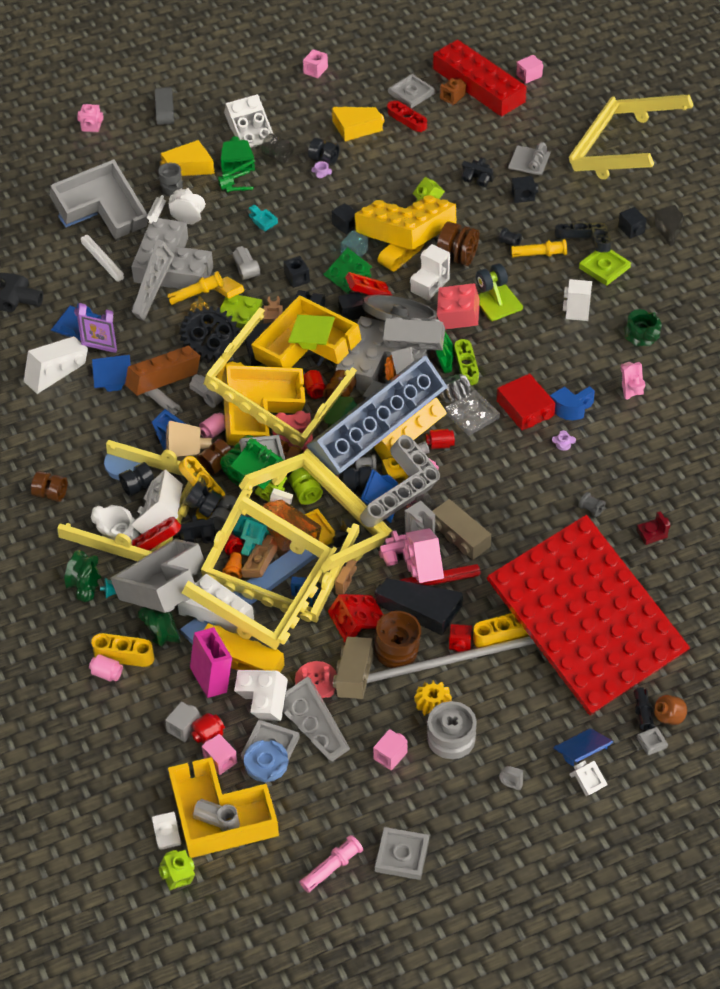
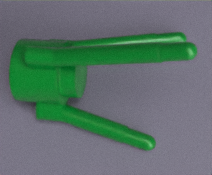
M255 160L246 162L217 177L220 189H226L227 193L231 191L253 190V187L247 186L232 187V185H235V178L250 173V170L235 175L232 174L253 164Z

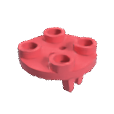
M308 662L296 672L295 685L304 678L309 677L321 698H329L333 696L336 689L333 688V677L337 673L331 665L325 662Z

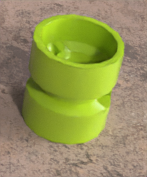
M303 467L294 470L290 474L289 482L301 504L309 505L322 497L323 490L320 484Z

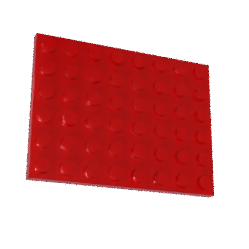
M588 515L583 516L489 574L486 578L589 716L690 649V646Z

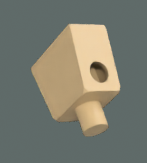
M174 421L168 422L166 427V450L174 452L177 460L182 461L187 456H193L197 459L200 449H209L212 443L211 438H200L199 427Z

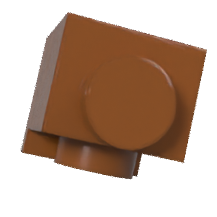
M452 78L445 85H440V99L452 105L456 104L466 94V84L461 79L456 80Z

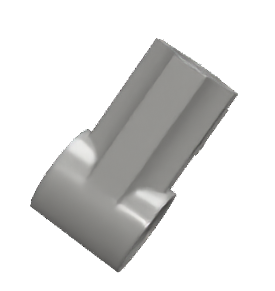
M243 246L237 247L233 252V258L238 266L241 279L246 280L260 276L259 265L256 260L252 259L248 249Z
M196 374L189 383L190 389L201 395L205 402L214 408L224 398L215 391L209 390L203 384L205 377Z
M204 799L198 800L193 813L194 819L217 826L222 832L240 827L238 813L234 806L228 804L221 806Z

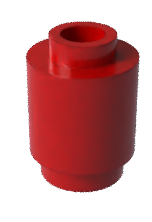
M317 370L306 372L303 375L307 394L313 399L321 398L326 388L321 373Z
M429 430V434L425 435L426 443L430 446V449H445L455 445L453 430Z

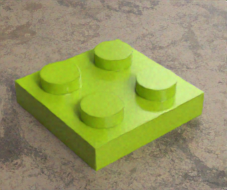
M613 250L609 252L594 251L579 263V269L606 286L631 267L630 261Z
M236 295L232 298L225 297L220 313L227 311L226 317L233 316L231 322L237 321L236 327L243 329L257 310L262 308L263 300L242 295Z

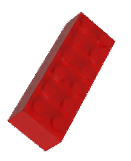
M457 39L433 53V70L448 80L452 78L463 80L466 84V93L501 117L526 102V85Z

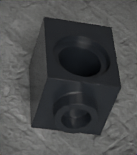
M533 176L512 178L511 193L514 203L535 201L536 193H538V184L534 182Z
M301 256L283 261L284 275L293 288L310 282L309 268Z

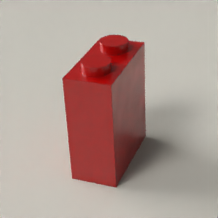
M530 373L497 388V402L521 431L531 428L544 420H549L555 415V402Z

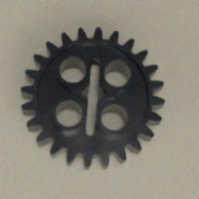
M203 306L201 311L195 308L194 312L189 311L188 316L184 317V322L181 323L179 331L181 335L180 341H185L182 347L190 346L200 355V362L206 358L207 363H210L211 359L216 363L227 346L239 334L240 328H235L237 321L231 322L233 316L226 317L227 311L220 313L219 307L216 311H213L212 306H210L209 310ZM218 323L219 325L215 328L214 333H212L209 336L205 345L201 346V344L205 341L206 336H208L211 333L215 324Z

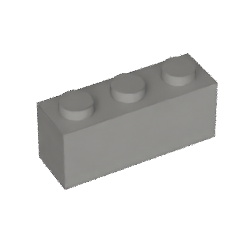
M400 317L386 318L383 341L386 347L409 348L414 346V349L443 350L445 327L443 322L437 319L422 321L419 318H411L410 320Z

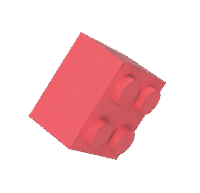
M475 283L439 288L437 316L438 320L443 322L445 329L478 326L479 295Z

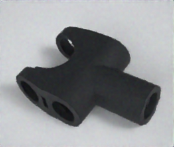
M0 273V279L5 281H0V288H3L0 290L1 311L14 312L19 303L41 306L44 296L43 291L28 288L29 281L26 277L12 273Z

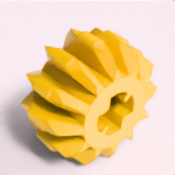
M433 680L431 684H428L424 681L423 687H418L414 701L416 702L417 710L422 711V714L425 716L437 705L452 701L449 687H444L442 682L435 684Z

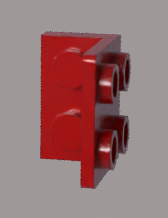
M339 594L328 610L345 643L347 637H356L361 628L376 629L378 620L384 615L372 595Z

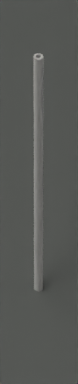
M528 636L369 674L367 683L535 643Z

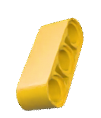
M390 244L380 252L377 261L394 272L417 254L424 244L414 250Z
M513 613L476 623L473 632V643L477 648L528 637L529 635Z
M99 633L92 638L91 644L95 657L100 654L118 661L119 664L140 667L150 666L154 661L153 647L147 639Z

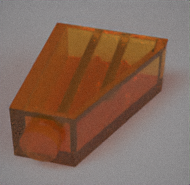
M282 499L263 504L265 509L319 541L322 527ZM267 526L282 551L290 550L289 545L292 541Z

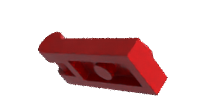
M348 272L345 277L349 288L354 292H362L367 295L393 296L388 290L387 284L383 281Z

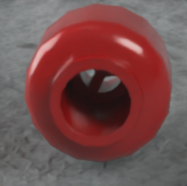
M206 713L193 722L192 728L194 731L191 732V735L197 744L201 742L204 745L207 740L213 739L218 734L223 736L225 726L217 714Z

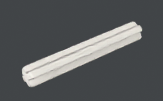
M162 195L160 198L156 197L147 215L150 224L158 220L166 203Z
M89 235L82 236L81 243L117 282L123 280L124 273Z

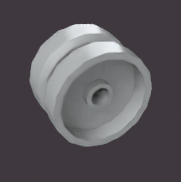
M454 701L443 702L433 708L429 713L427 721V740L429 747L435 754L446 759H458L470 753L474 748L476 740L477 722L473 711L468 706Z

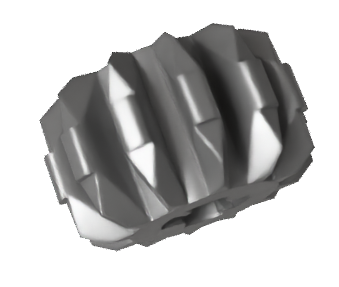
M463 374L449 376L443 379L448 388L441 392L439 396L446 403L465 398L471 391L470 382Z

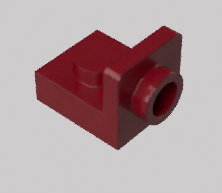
M659 511L656 512L654 520L637 525L636 531L644 544L647 545L668 538L670 522Z

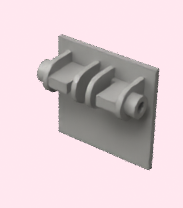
M543 142L537 144L536 149L517 145L508 169L542 175L551 152L547 151L546 144Z

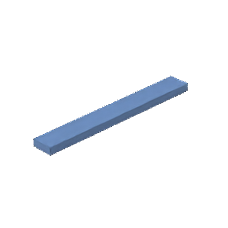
M306 549L302 554H296L289 550L268 565L262 577H252L246 582L271 591L317 556ZM236 591L233 592L250 605L257 601L254 598L252 600L247 599ZM195 618L180 629L181 634L193 644L194 632L204 630L210 622H200Z

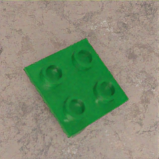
M347 247L323 275L349 294L351 289L345 279L348 272L371 278L370 269L372 266Z
M250 438L246 444L247 446L230 467L245 477L250 473L284 460L281 456L279 457L273 453L271 449H267L266 445L263 446L257 442V439ZM271 480L257 486L264 490Z

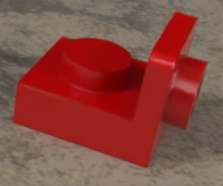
M451 624L449 650L458 652L470 650L472 625Z

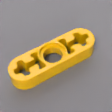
M187 456L179 463L180 472L193 487L197 483L198 478L202 477L206 481V486L211 488L209 491L214 490L218 494L225 496L222 488L195 457Z

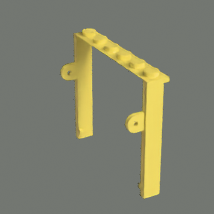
M690 94L615 100V97H611L570 154L569 161L574 171L595 170L596 175L600 179L605 180L610 175L608 169L652 167L654 162L650 153L585 157V155L614 114L634 113L639 122L645 123L649 118L648 111L686 110L692 108L693 103Z
M259 308L208 371L203 384L209 390L221 395L226 401L238 406L241 411L255 417L258 422L270 427L276 434H281L287 438L293 445L302 448L352 381L357 370L352 367L350 371H345L344 374L346 376L326 403L319 407L314 419L305 431L300 433L216 378V375L259 321L264 318L265 310Z
M108 440L106 443L107 454L138 463L145 462L148 466L161 470L166 469L168 472L183 476L179 470V463L181 461L177 460L176 454L170 450H164L161 455L111 440ZM199 477L198 481L204 483V479ZM189 481L180 498L177 518L180 524L182 518L187 516L189 506L184 503L193 489ZM69 523L66 525L59 524L57 528L59 538L137 562L173 540L172 536L152 548L151 551L132 546L131 539L122 533L117 534L115 540L73 528Z
M306 449L300 455L246 475L239 485L242 490L247 489L251 491L253 486L273 479L272 483L276 486L283 481L287 473L303 467L373 535L329 556L321 567L324 572L352 559L359 561L365 553L383 545L385 539L392 532L383 521L374 527H367L362 524L360 515L367 505L309 449Z
M247 489L242 490L222 530H219L216 534L214 545L201 568L202 577L208 574L230 591L241 593L247 599L252 600L254 598L259 600L265 606L277 607L286 613L293 602L292 599L213 569L242 513L238 509L244 496L250 498L253 492ZM353 523L351 528H347L346 532L348 535L340 551L353 546L359 534V525ZM344 564L325 573L321 583V591L313 608L307 606L304 613L299 612L297 616L306 622H318V617Z
M244 496L238 506V509L242 511L241 514L250 515L291 540L292 542L289 547L292 552L302 554L306 549L319 557L274 632L270 631L190 581L185 585L182 594L237 626L236 631L240 637L250 639L253 636L276 650L280 643L284 645L289 638L290 633L287 632L288 629H294L300 618L297 617V614L299 612L303 614L309 603L306 599L308 597L313 598L318 589L315 586L317 581L322 583L326 573L321 569L322 564L329 556L334 555L337 548L333 547L331 549Z

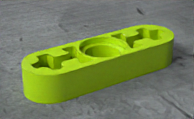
M466 339L457 340L454 345V353L459 372L467 377L470 385H475L479 381V370L471 342ZM469 360L471 363L463 364L462 361Z

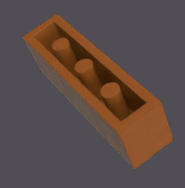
M186 346L128 366L125 385L133 393L140 395L196 375L200 355L190 346Z

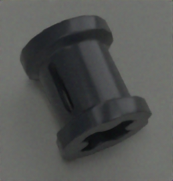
M504 227L500 232L498 241L499 243L519 246L522 234H515Z

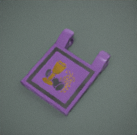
M79 303V308H75L74 313L78 318L81 345L116 353L113 311L106 309V314H103L101 319L86 316V305Z

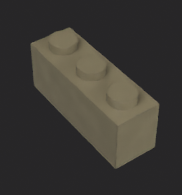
M450 499L432 511L435 514V530L440 531L450 543H454L464 555H468L472 560L491 547V533Z
M347 637L345 645L341 646L342 659L338 660V674L333 677V688L337 689V697L364 698L374 656L372 638Z

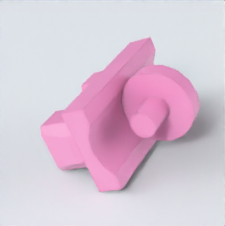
M640 362L621 364L624 398L627 400L632 396L644 394L645 381L642 376V364Z
M396 530L391 532V538L385 539L386 545L380 546L379 556L384 559L387 566L398 563L397 554L403 553L405 562L409 559V554L405 551L403 540H406L405 534L398 536Z

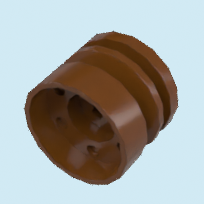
M447 221L440 232L437 247L450 252V261L454 257L455 263L469 266L477 251L479 230L470 229L467 226L462 229L460 224Z
M391 611L384 614L378 620L374 640V653L379 662L387 667L396 668L412 664L416 660L421 638V626L418 620L411 614L403 611Z

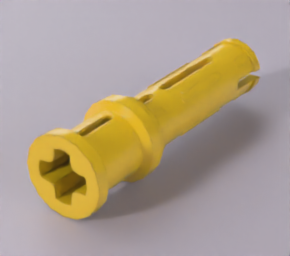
M566 239L557 242L548 240L543 244L511 246L512 258L545 254L548 257H551L553 254L567 255Z
M216 271L212 276L202 277L199 282L168 294L171 305H174L202 292L209 293L214 288L224 287L223 280L219 272Z

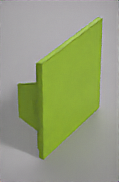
M297 315L288 342L299 343L302 349L316 350L317 345H326L335 317Z

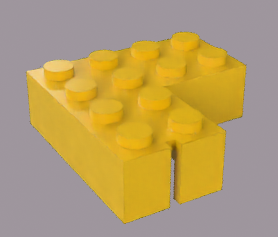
M431 195L424 196V198L414 202L407 208L376 200L355 213L356 233L410 250L416 249L440 234L447 221L456 223V204L445 199L434 198Z
M299 295L251 346L257 361L269 367L291 368L308 350L339 364L349 354L348 349L352 350L362 338L357 323ZM297 315L335 317L326 345H317L316 350L302 349L299 343L288 342Z
M226 365L222 382L268 412L296 413L297 411H302L305 405L302 368ZM224 399L226 443L228 445H235L246 435L253 437L270 436L267 425L258 422L255 417L241 411L238 406Z
M212 757L192 762L194 778L190 777L188 763L168 767L189 857L194 858L279 836L278 822L267 784L222 794ZM204 799L221 806L227 804L234 806L238 813L240 827L222 832L217 826L194 819L193 813L198 800Z

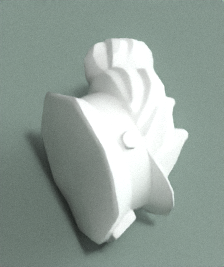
M181 188L174 191L168 203L170 215L178 221L187 222V224L191 225L201 220L200 212L205 207L204 199L197 194H193L189 188L186 190Z
M115 505L105 508L97 506L92 509L91 520L96 524L97 530L103 537L115 540L117 534L122 533L127 535L132 541L139 536V531L131 525L135 519L128 509Z

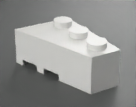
M73 336L29 350L24 382L37 394L84 365L88 348L81 345V342Z
M165 469L151 481L144 496L146 503L144 507H139L137 512L140 513V516L133 520L131 525L143 534L169 517L177 519L183 484Z
M205 574L195 583L199 588L254 620L253 607L208 574ZM192 599L178 604L179 615H189L197 618V621H207L215 624V626H221L227 631L237 633V626Z

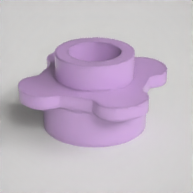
M323 161L317 162L315 167L311 169L317 178H323L332 173L328 164Z
M560 431L558 436L552 438V442L556 444L559 450L565 451L571 448V444L576 442V438L570 436L567 431Z

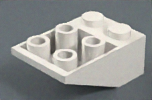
M258 94L226 103L224 113L235 137H239L240 140H247L250 148L275 141Z

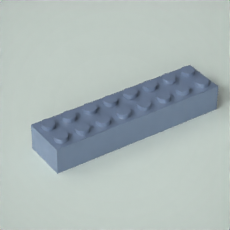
M425 355L413 361L306 446L331 472L338 475L448 387Z

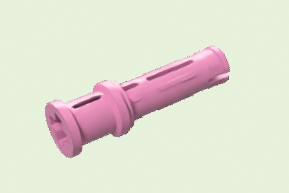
M349 835L347 841L341 846L332 849L331 855L299 881L303 889L310 893L340 866H346L349 863V859L363 851L359 841L354 836Z

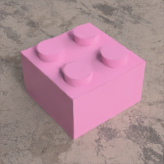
M430 528L407 532L406 540H403L405 551L409 554V559L406 562L412 577H415L419 583L443 579L438 537Z

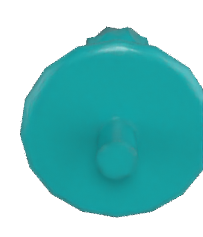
M105 578L104 586H100V591H105V598L107 599L116 594L112 581Z

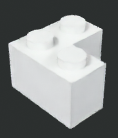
M433 244L423 250L420 256L421 269L410 278L411 292L427 300H430L438 292L439 288L443 287L450 279V252Z
M569 279V287H565L564 298H567V300H564L563 303L566 319L588 321L592 281Z
M238 670L234 691L245 699H253L250 713L260 720L281 721L288 679L278 671Z

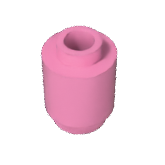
M220 412L218 414L214 413L200 423L201 436L213 439L225 430V415Z
M99 654L97 657L92 658L89 669H91L92 675L111 682L112 680L118 681L123 665H120L116 660Z

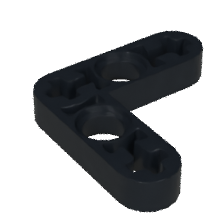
M568 223L555 226V237L592 238L594 249L597 252H609L611 250V237L608 227L604 223Z

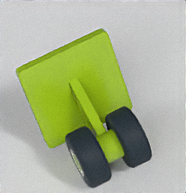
M502 264L492 265L490 272L486 269L476 272L477 284L483 291V293L478 294L479 307L490 321H495L523 310V305L506 285L508 275Z

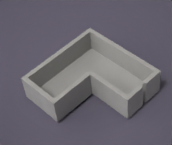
M114 159L50 185V198L66 224L99 212L114 239L129 234L130 230L134 232L147 226L148 214Z
M158 218L156 222L149 223L131 266L134 283L142 284L156 239L164 241L174 254L160 286L183 289L199 282L200 278H207L211 275L213 270L212 251L185 248L188 240L187 222Z
M361 316L357 324L359 325L362 340L352 350L348 349L349 354L337 365L336 371H350L352 367L357 370L356 389L366 391L373 380L378 382L385 367L386 359L392 355L391 352L405 348L386 347L383 341L385 322ZM413 350L414 361L425 355L429 357L432 350Z
M174 539L111 577V581L119 600L167 613L172 611L179 603L190 599L182 594V591L188 581L195 584L192 576L200 572L205 560L199 544Z

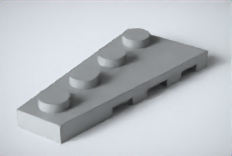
M156 239L141 287L133 304L132 313L143 321L174 257V254L164 241Z
M304 678L286 691L283 706L284 714L298 726L329 760L333 762L350 750L311 678Z

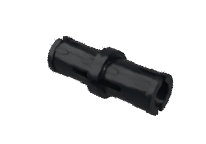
M644 687L636 688L634 690L636 700L635 712L639 717L640 729L647 731L654 728L652 718L653 707L649 702L648 690L644 689Z

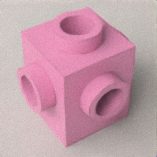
M83 104L81 111H78L77 118L81 123L82 131L99 132L100 125L103 122V113L100 112L99 105Z

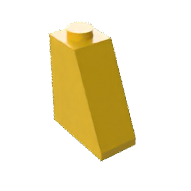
M376 107L332 108V121L344 141L383 131L384 117Z
M199 140L161 153L162 161H160V166L165 163H176L181 167L182 176L214 173L213 159Z

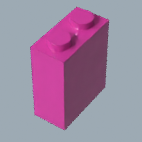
M214 627L194 632L190 669L207 698L227 693L232 656Z

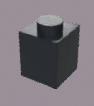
M343 203L331 211L332 225L347 235L356 229L355 213L357 211L349 205Z
M635 207L619 213L618 227L631 239L645 233L647 219Z
M360 292L338 296V308L341 316L349 320L360 319L361 316L365 317V310L362 307L364 299H362Z

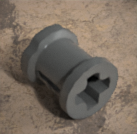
M586 492L580 499L578 506L581 509L585 508L592 512L594 517H598L602 513L606 502L603 500L599 501L592 497L590 492Z

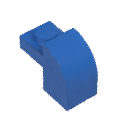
M564 386L550 395L555 402V414L565 420L584 418L585 409L590 408L594 403L595 390L589 386L574 395Z

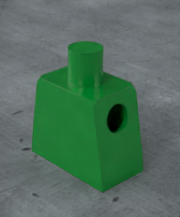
M232 137L230 141L223 143L221 154L222 174L254 159L247 140ZM253 163L238 172L246 170L255 171V164Z

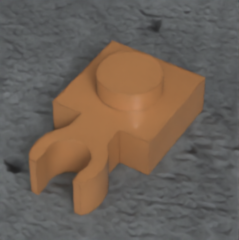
M270 296L268 297V306H264V324L274 322L283 312V305H280L279 296H277V300L274 302L271 301Z
M356 560L348 561L339 573L334 584L337 595L345 594L352 581V576L357 570V566H355Z

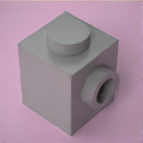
M181 701L165 720L167 732L186 742L191 736V732L194 731L192 728L193 722L200 718L197 708L193 705L188 706Z

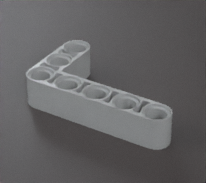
M408 435L400 436L391 447L390 452L409 478L372 501L360 515V520L367 527L376 526L429 491L440 478L438 469Z

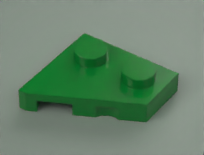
M445 332L443 350L435 351L443 372L446 374L452 372L454 344Z

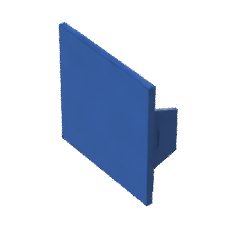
M78 304L77 307L70 305L51 331L68 337L74 336L81 341L78 318L74 313L75 308H79ZM90 307L86 308V316L101 319V315L92 313Z
M130 355L92 359L94 388L105 387L108 392L122 390L123 385L126 383L128 366H131Z
M372 469L360 500L369 505L372 501L397 486L399 482L390 475H380ZM394 514L386 518V520L391 523Z
M590 728L553 748L563 755L568 764L574 766V761L578 762L602 749H607L613 741Z

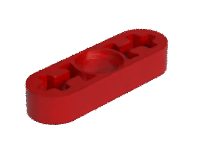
M391 101L387 104V114L416 132H423L427 129V118L399 101Z
M169 517L133 539L131 545L149 551L177 534L181 529V524L175 517Z

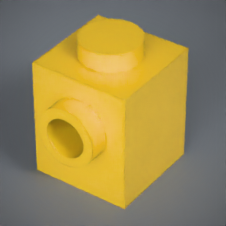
M393 457L382 460L383 475H390L399 482L398 484L408 479L406 472Z

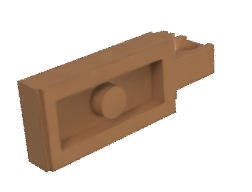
M267 535L262 545L255 546L241 570L244 578L263 576L278 548L275 535Z

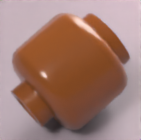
M663 695L655 703V717L662 723L678 725L683 722L687 715L686 703L679 697Z

